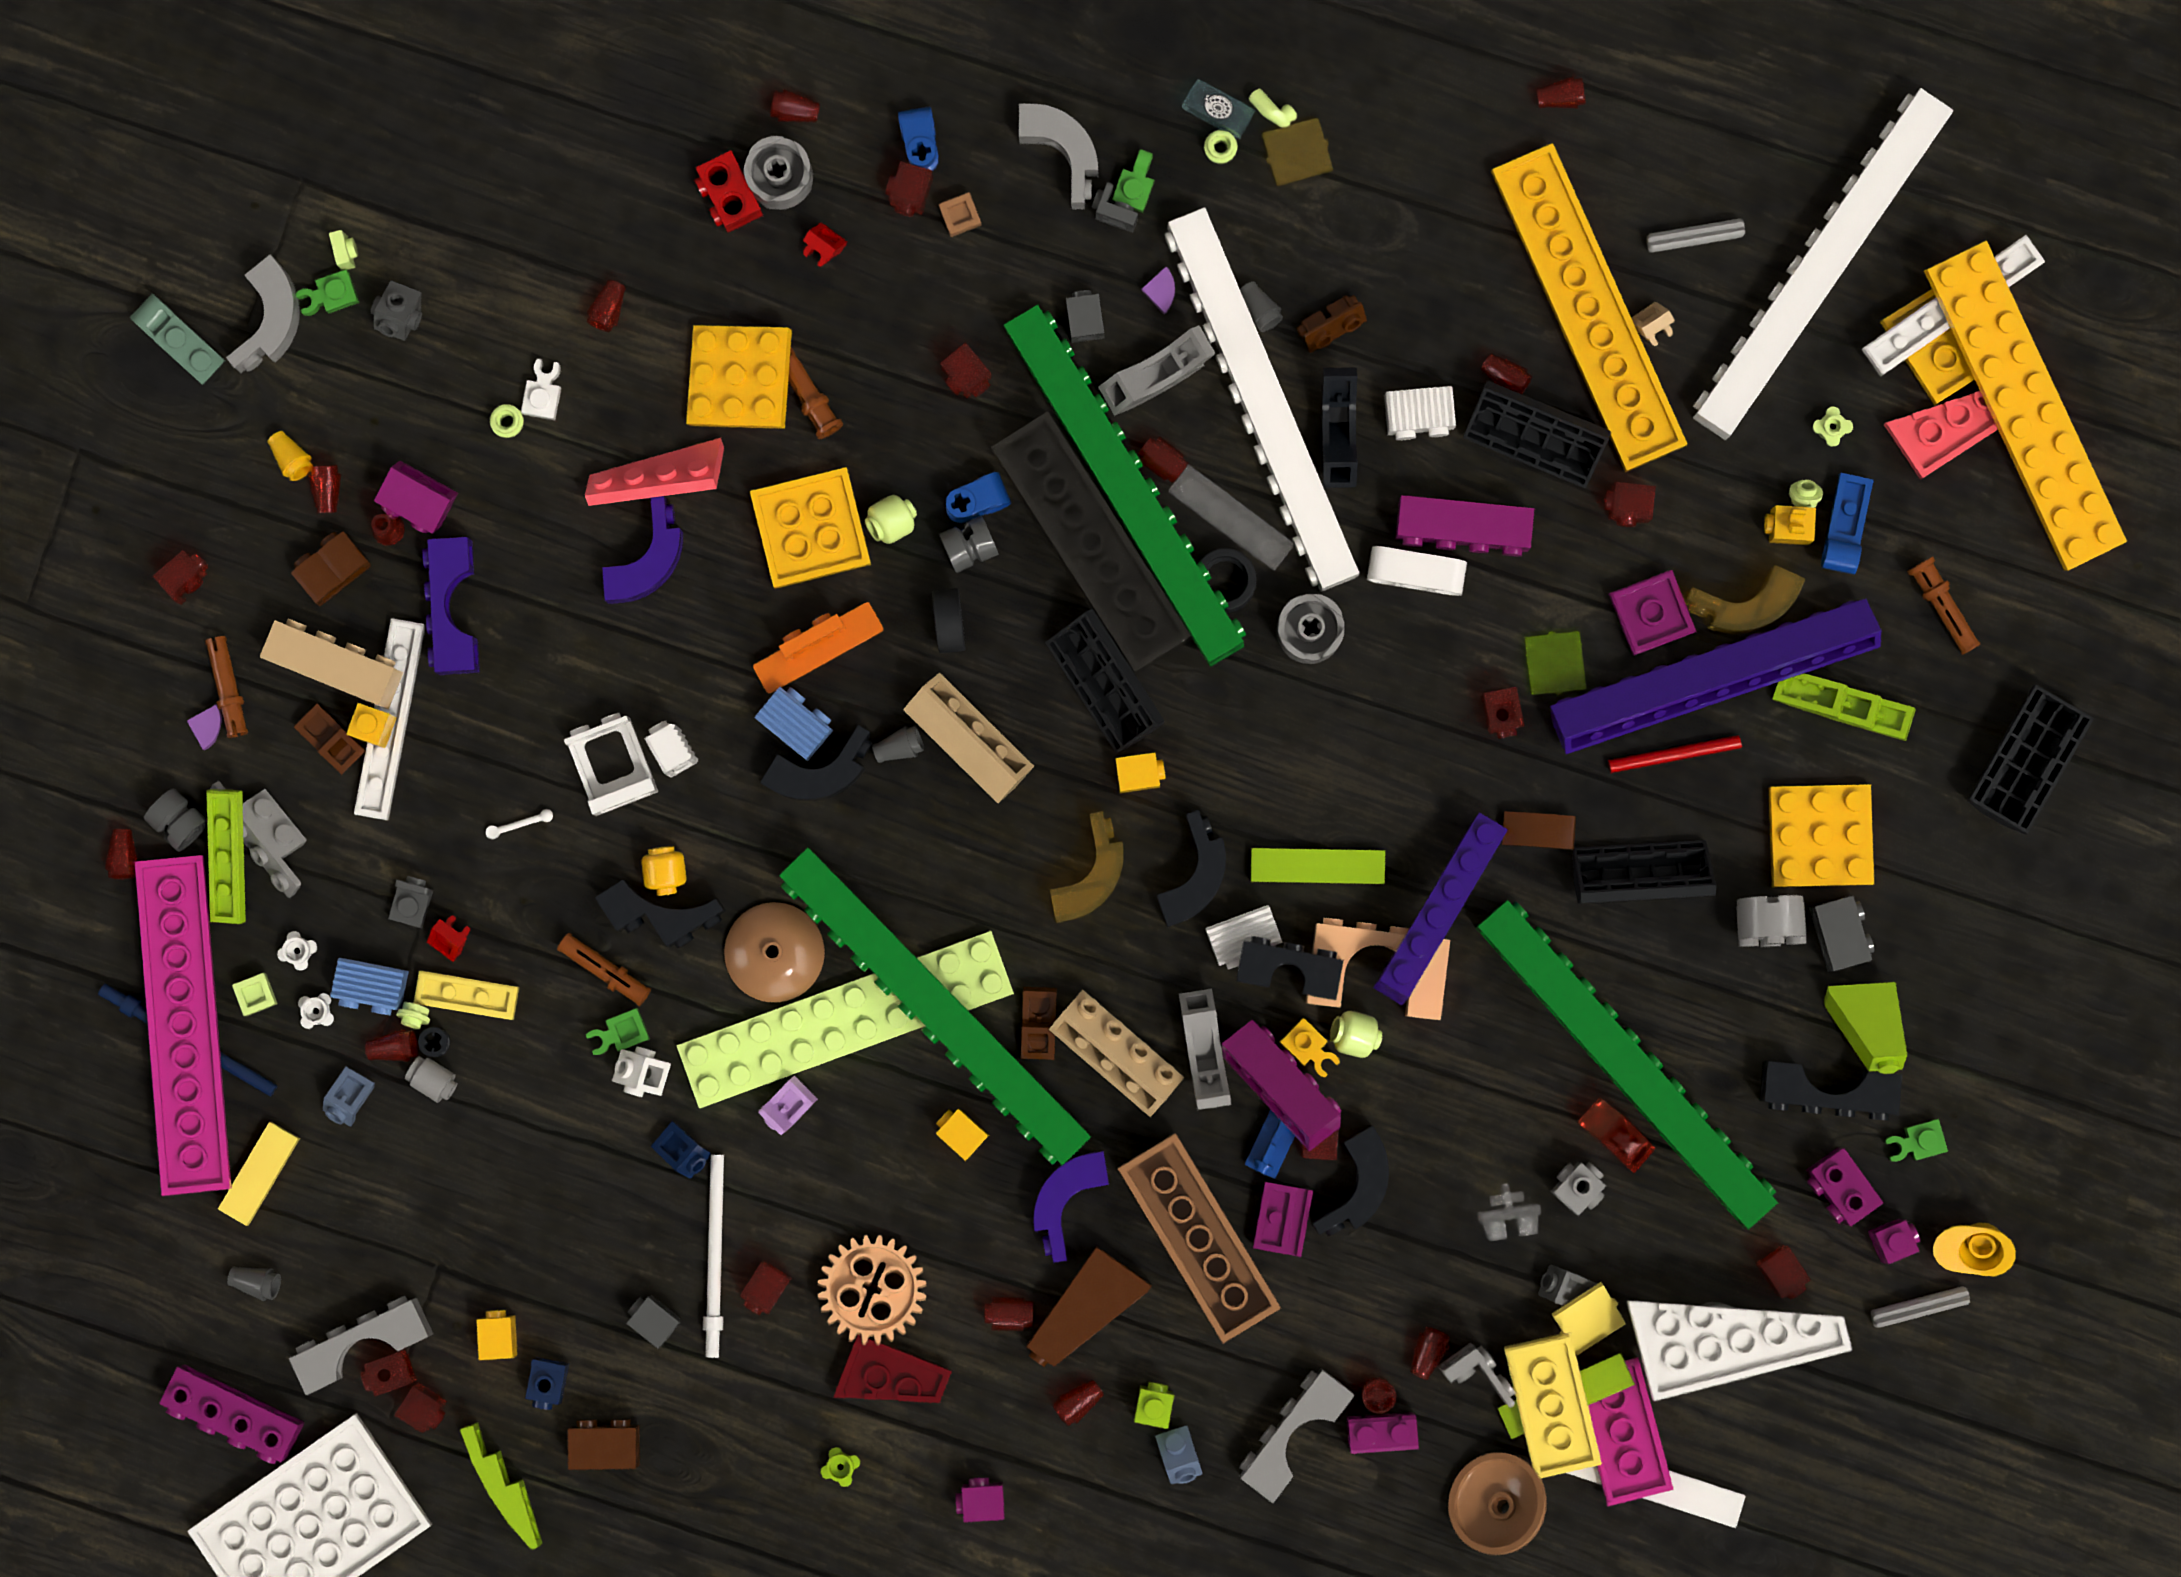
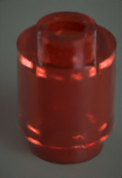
M1161 436L1156 441L1150 437L1139 451V454L1143 456L1141 463L1164 482L1167 479L1174 484L1189 464L1183 458L1185 455Z
M992 1297L991 1303H985L984 1322L985 1324H991V1331H1024V1328H1032L1033 1301H1025L1024 1297Z

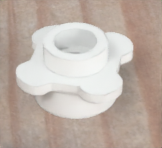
M292 931L287 934V940L282 948L278 950L277 955L280 961L294 964L297 970H305L308 967V959L311 954L317 951V944L313 940H305L300 936L299 932ZM295 948H300L299 954L294 952Z
M321 993L318 997L309 998L308 996L300 998L298 1006L301 1008V1025L304 1028L311 1029L314 1025L318 1024L329 1026L333 1023L334 1016L330 1013L329 1006L332 1000L328 994ZM314 1008L319 1009L318 1014L313 1013Z

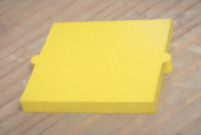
M1601 1282L1552 1313L1561 1329L1560 1334L1571 1333L1576 1355H1579L1626 1324L1617 1309L1618 1302L1614 1298L1611 1299Z

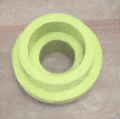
M1217 130L1206 138L1204 151L1212 162L1218 164L1227 163L1234 158L1237 152V142L1235 137L1228 131ZM1219 142L1227 146L1226 151L1223 153L1217 152L1214 148Z
M500 405L494 409L490 416V426L500 437H514L523 427V415L513 405ZM505 416L513 418V423L509 427L502 426L501 422Z
M1805 479L1795 482L1790 486L1789 496L1791 497L1792 504L1796 507L1815 508L1822 499L1823 490L1815 482Z
M404 1002L402 1009H398L396 1014L402 1019V1025L413 1029H420L421 1025H428L430 1022L428 1017L429 1009L410 1002Z

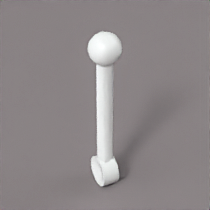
M544 809L539 815L504 826H489L486 829V835L488 838L496 839L503 832L539 821L549 822L553 818V813L549 809Z

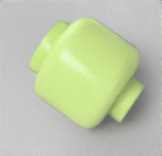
M890 495L869 507L865 524L869 533L876 541L881 540L886 544H891L914 530L913 518L917 514L914 506L908 499L903 501L897 495Z
M1346 1011L1334 1019L1330 1030V1041L1334 1042L1336 1050L1340 1053L1365 1058L1369 1056L1373 1049L1377 1050L1382 1041V1031L1378 1030V1023L1374 1017L1355 1011Z

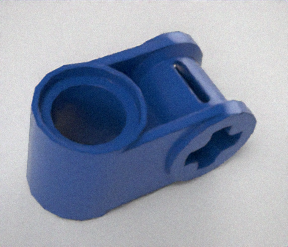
M931 106L898 112L901 134L905 142L906 154L911 168L920 174L932 172L938 165V152ZM919 151H926V160H919Z
M999 472L990 473L972 483L951 491L946 499L948 517L956 523H965L981 515L991 514L1009 506L1011 500ZM960 499L962 503L968 502L965 512H961L959 508L953 509L956 500Z

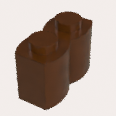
M344 531L339 534L336 532L329 534L320 542L322 548L313 555L306 553L294 563L296 568L291 574L318 606H322L333 598L346 585L358 578L371 566V563Z

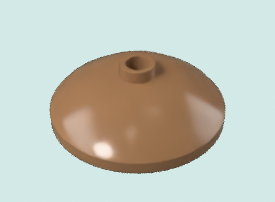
M772 902L760 904L747 910L734 922L726 938L724 956L728 973L739 989L757 1000L776 1003L789 1001L802 995L815 983L823 967L825 948L821 932L810 916L792 905ZM775 945L778 948L779 954L776 958H769L767 956L768 947Z
M1500 1452L1482 1455L1468 1463L1457 1475L1452 1485L1448 1502L1450 1520L1459 1538L1476 1551L1488 1555H1504L1515 1552L1534 1538L1543 1523L1546 1513V1492L1543 1482L1536 1470L1517 1456ZM1508 1502L1509 1510L1506 1513H1502V1505Z

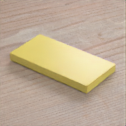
M1563 1333L1504 1347L1532 1467L1539 1474L1540 1478L1602 1465L1571 1333Z

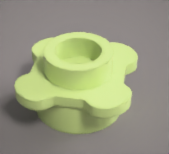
M1830 407L1826 410V415L1821 420H1816L1813 423V430L1815 433H1819L1822 439L1826 440L1828 446L1835 447L1840 443V438L1844 434H1849L1853 430V423L1850 420H1845L1840 415V410L1837 407ZM1831 424H1835V425H1836V429H1835V430H1832V429L1830 428V425H1831Z

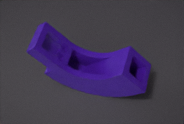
M664 496L651 498L653 539L646 554L638 561L629 565L602 567L604 597L608 604L631 602L648 596L661 587L676 568L682 552L683 531L680 528L670 529L669 524H675L673 504H668V500Z
M1104 1151L1091 1152L1068 1160L1050 1175L1038 1195L1034 1211V1231L1048 1229L1049 1235L1043 1236L1045 1255H1052L1053 1263L1067 1261L1061 1225V1215L1067 1201L1081 1190L1109 1185Z

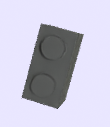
M1849 896L1809 907L1828 972L1872 961L1870 953L1874 952V945L1870 934H1865L1861 921L1865 920V914L1860 901L1855 902L1854 896Z

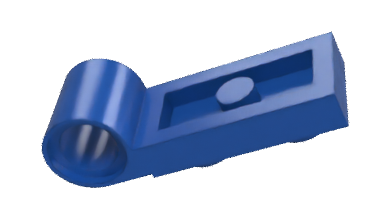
M1845 473L1838 475L1822 553L1821 568L1855 575L1861 557L1862 547L1860 543L1873 479Z

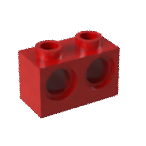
M731 150L696 167L700 177L694 179L702 197L710 196L714 207L710 208L709 211L717 227L724 224L729 233L763 216ZM725 172L728 174V179L722 185H713L711 183L713 174ZM729 202H741L743 204L741 211L735 215L727 214L725 208Z

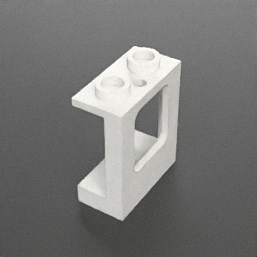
M615 713L601 719L603 725L590 729L589 725L570 731L571 737L564 739L565 744L569 746L587 793L590 810L595 816L658 792L631 719L628 716L621 717L620 713ZM613 731H619L631 757L634 771L609 783L600 784L596 779L587 756L585 744L590 740Z

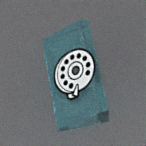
M1197 79L1182 103V109L1221 130L1228 131L1239 140L1256 111L1200 79Z

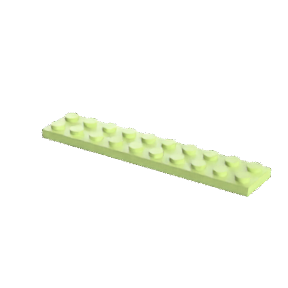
M992 931L917 958L967 1010L1014 994ZM871 974L679 1044L677 1048L700 1109L914 1031L925 1025L916 1016L910 1020L898 1007L902 1001L893 992L887 996L874 983L878 977L875 974Z

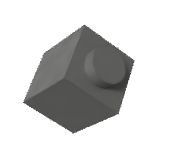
M1091 290L1072 293L1071 298H1066L1071 342L1104 339L1099 294L1092 295Z
M652 1295L648 1296L646 1300L639 1297L627 1312L632 1316L627 1324L656 1348H660L682 1322L680 1317Z

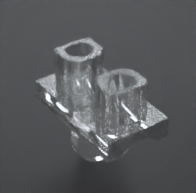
M1508 1184L1501 1185V1195L1489 1196L1491 1206L1503 1205L1504 1209L1477 1213L1478 1222L1483 1224L1488 1241L1507 1239L1504 1221L1511 1219L1517 1220L1519 1236L1538 1234L1537 1215H1542L1540 1204L1537 1205V1203L1513 1207L1512 1203L1524 1201L1523 1191L1510 1193Z

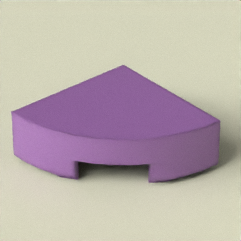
M1167 267L1142 288V292L1163 314L1171 307L1175 294L1174 280Z
M217 705L187 720L203 750H207L215 743L221 729L222 713Z

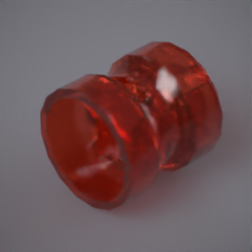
M1374 1377L1363 1384L1361 1399L1370 1411L1383 1414L1394 1406L1396 1392L1386 1379Z

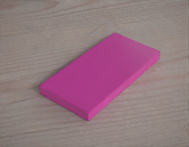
M1638 1357L1625 1360L1636 1385L1588 1405L1602 1465L1597 1466L1607 1506L1674 1490Z

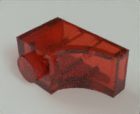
M1598 1098L1577 1122L1594 1140L1607 1149L1633 1173L1640 1168L1656 1149L1621 1113L1601 1098Z

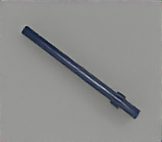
M107 984L101 987L98 993L99 996L120 1008L119 1011L130 1018L135 1016L148 1024L147 1008L141 1005V1000L131 994L126 996ZM220 1052L222 1069L270 1097L277 1089L276 1084Z

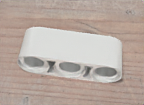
M1373 546L1367 580L1392 586L1461 596L1467 562L1449 557Z

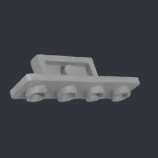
M217 781L211 786L210 789L225 788L219 781ZM264 789L243 803L244 844L250 850V855L254 862L259 866H263L269 873L275 888L280 892H284L290 898L297 892L301 882L283 859L303 846L306 839L267 790Z

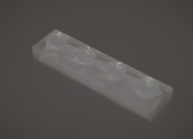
M1190 465L1185 468L1168 492L1274 572L1295 545Z

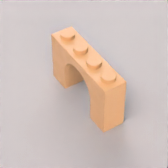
M1323 918V924L1316 923L1312 954L1317 955L1318 949L1337 952L1336 959L1344 960L1337 999L1329 1000L1306 995L1305 1004L1340 1008L1345 969L1351 957L1360 949L1374 945L1384 946L1395 951L1409 928L1390 926L1389 932L1376 931L1377 924L1357 922L1356 928L1344 927L1343 920ZM1443 939L1412 994L1407 999L1405 1016L1441 1020L1450 940Z

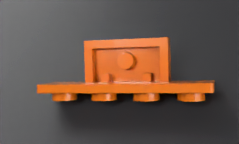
M866 602L840 617L838 614L831 617L829 613H826L812 621L814 627L802 633L800 629H797L783 637L784 643L779 646V651L753 665L768 694L775 692L779 687L782 688L883 632V626L870 603Z

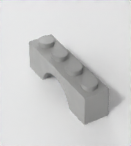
M403 1296L388 1303L389 1311L377 1316L374 1310L357 1318L356 1320L359 1325L352 1329L346 1330L345 1325L326 1333L327 1341L316 1345L315 1341L311 1340L295 1348L298 1354L289 1358L305 1395L342 1379L344 1358L348 1350L361 1339H379L400 1351L433 1335V1331L418 1299L415 1298L407 1301L406 1296Z
M1322 1368L1317 1373L1313 1370L1310 1371L1300 1385L1304 1389L1297 1400L1292 1397L1288 1400L1280 1411V1414L1284 1416L1276 1427L1271 1424L1259 1439L1263 1445L1256 1454L1250 1451L1239 1466L1243 1470L1240 1478L1272 1503L1275 1502L1293 1478V1474L1286 1461V1445L1293 1431L1301 1424L1310 1420L1322 1419L1335 1422L1355 1396L1351 1390Z

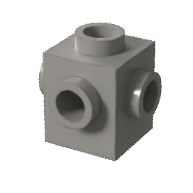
M1577 1162L1574 1166L1568 1163L1557 1175L1556 1178L1560 1181L1550 1192L1575 1215L1579 1216L1586 1207L1592 1210L1605 1196L1601 1191L1606 1185L1600 1181L1604 1175L1590 1162L1586 1166L1580 1162ZM1582 1180L1584 1182V1189L1578 1192L1576 1186Z

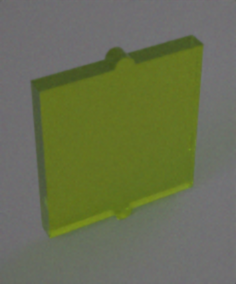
M1550 631L1548 635L1524 638L1531 695L1555 693L1559 696L1562 692L1586 689L1580 631L1558 634Z

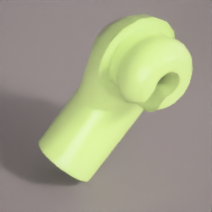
M1262 89L1255 90L1249 97V101L1263 117L1280 127L1290 126V122L1297 118L1295 110L1290 105L1286 104L1279 109Z

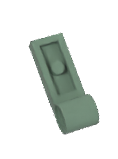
M153 293L129 317L202 385L225 362L217 352Z

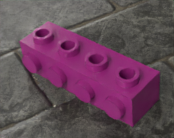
M1401 495L1398 504L1395 539L1403 540L1402 545L1422 547L1423 542L1436 543L1437 549L1455 550L1456 545L1469 546V551L1474 553H1489V548L1502 549V555L1519 557L1522 556V552H1528L1531 548L1535 508Z
M1251 1020L1222 1043L1223 1058L1298 1140L1311 1151L1340 1128L1341 1109L1331 1097L1325 1098L1318 1090L1317 1082L1309 1073L1303 1074L1296 1067L1297 1062L1286 1049L1280 1050L1274 1043L1273 1035L1265 1026L1260 1028Z
M185 1364L176 1368L159 1403L167 1407V1414L180 1420H185L188 1417L198 1422L196 1425L198 1429L212 1435L219 1432L228 1437L226 1442L240 1449H245L248 1446L258 1451L256 1455L258 1458L271 1464H275L276 1461L282 1462L288 1458L305 1423Z

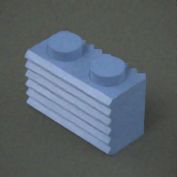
M779 687L754 718L805 760L809 761L833 732L828 726L831 719L817 708L810 712L802 705L806 699L790 687L785 691Z
M338 958L330 997L339 999V1006L358 1009L359 1003L372 1005L371 1012L391 1016L392 1009L398 1010L402 1007L409 971Z

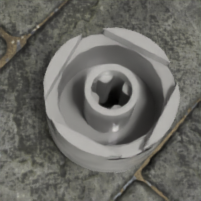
M782 136L763 138L752 146L744 164V176L755 199L768 209L781 210L794 207L803 201L811 191L813 182L812 167L807 153L795 141ZM780 167L783 177L777 178L775 176V168Z
M1305 594L1295 597L1283 608L1277 622L1276 636L1280 647L1290 658L1301 663L1315 664L1326 660L1338 649L1344 637V619L1340 608L1328 597L1321 594ZM1313 621L1317 624L1316 632L1319 634L1311 633L1307 636L1304 634L1305 627L1302 624L1306 623L1309 625Z
M1762 896L1737 900L1739 947L1759 946V941L1761 947H1778L1784 944L1785 940L1786 945L1807 944L1803 896Z

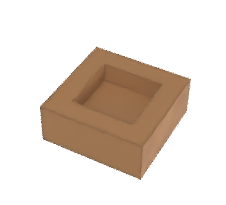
M970 193L939 204L951 237L982 226Z

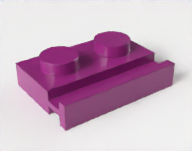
M1264 1181L1252 1248L1301 1257L1313 1190Z

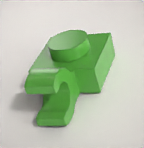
M1140 149L1133 172L1123 169L1112 202H1123L1132 206L1133 210L1144 212L1154 184L1153 179L1146 177L1153 158L1152 153Z

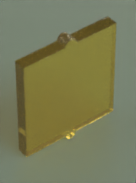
M1318 118L1262 133L1268 153L1266 161L1268 164H1271L1277 186L1333 171L1327 151L1329 142L1324 140Z

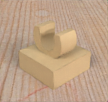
M1654 302L1631 318L1637 332L1645 337L1653 346L1658 345L1655 334L1660 330L1669 337L1673 334L1672 328L1669 325L1675 320L1670 311L1658 302Z

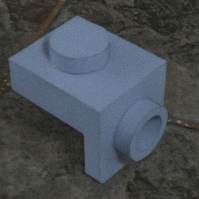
M1187 1425L1155 1436L1171 1484L1188 1483L1193 1481L1196 1476L1202 1474Z

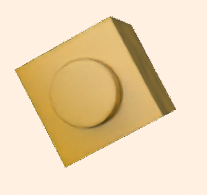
M357 703L346 734L386 749L397 717Z
M1156 753L1116 758L1120 793L1160 788L1159 780L1166 779L1163 759L1156 760Z
M960 1108L955 1113L949 1109L936 1123L940 1127L936 1135L965 1161L989 1136Z
M506 1310L485 1311L486 1317L477 1319L479 1360L514 1358L517 1356L515 1315L506 1316Z

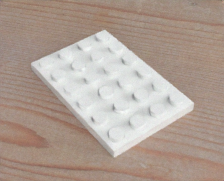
M355 1414L187 1532L218 1577H358L433 1524L359 1415Z

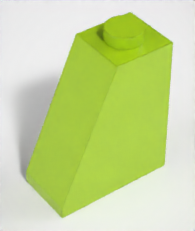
M1896 983L1828 986L1824 999L1825 1008L1867 1070L1879 1071L1882 1074H1890L1902 1070L1907 1058V1050Z

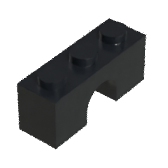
M1251 936L1250 942L1243 941L1236 982L1269 988L1275 969L1280 965L1290 964L1297 967L1303 975V995L1329 1000L1337 999L1344 960L1336 959L1337 952L1318 949L1317 955L1303 952L1304 946L1284 942V948L1270 946V939Z

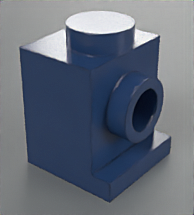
M541 1357L532 1359L525 1399L533 1400L532 1407L552 1410L553 1404L559 1405L562 1403L570 1363ZM542 1379L548 1380L551 1384V1388L547 1392L542 1391L539 1387Z

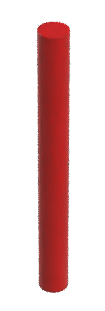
M1739 735L1612 759L1608 760V767L1610 773L1739 749L1742 747Z

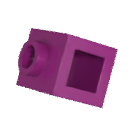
M1898 1218L1868 1231L1881 1263L1891 1264L1920 1252L1916 1244L1920 1242L1919 1234L1913 1223L1908 1224L1904 1219Z
M988 1477L970 1478L969 1484L962 1485V1493H956L957 1514H963L964 1522L1004 1520L1003 1482L989 1483Z

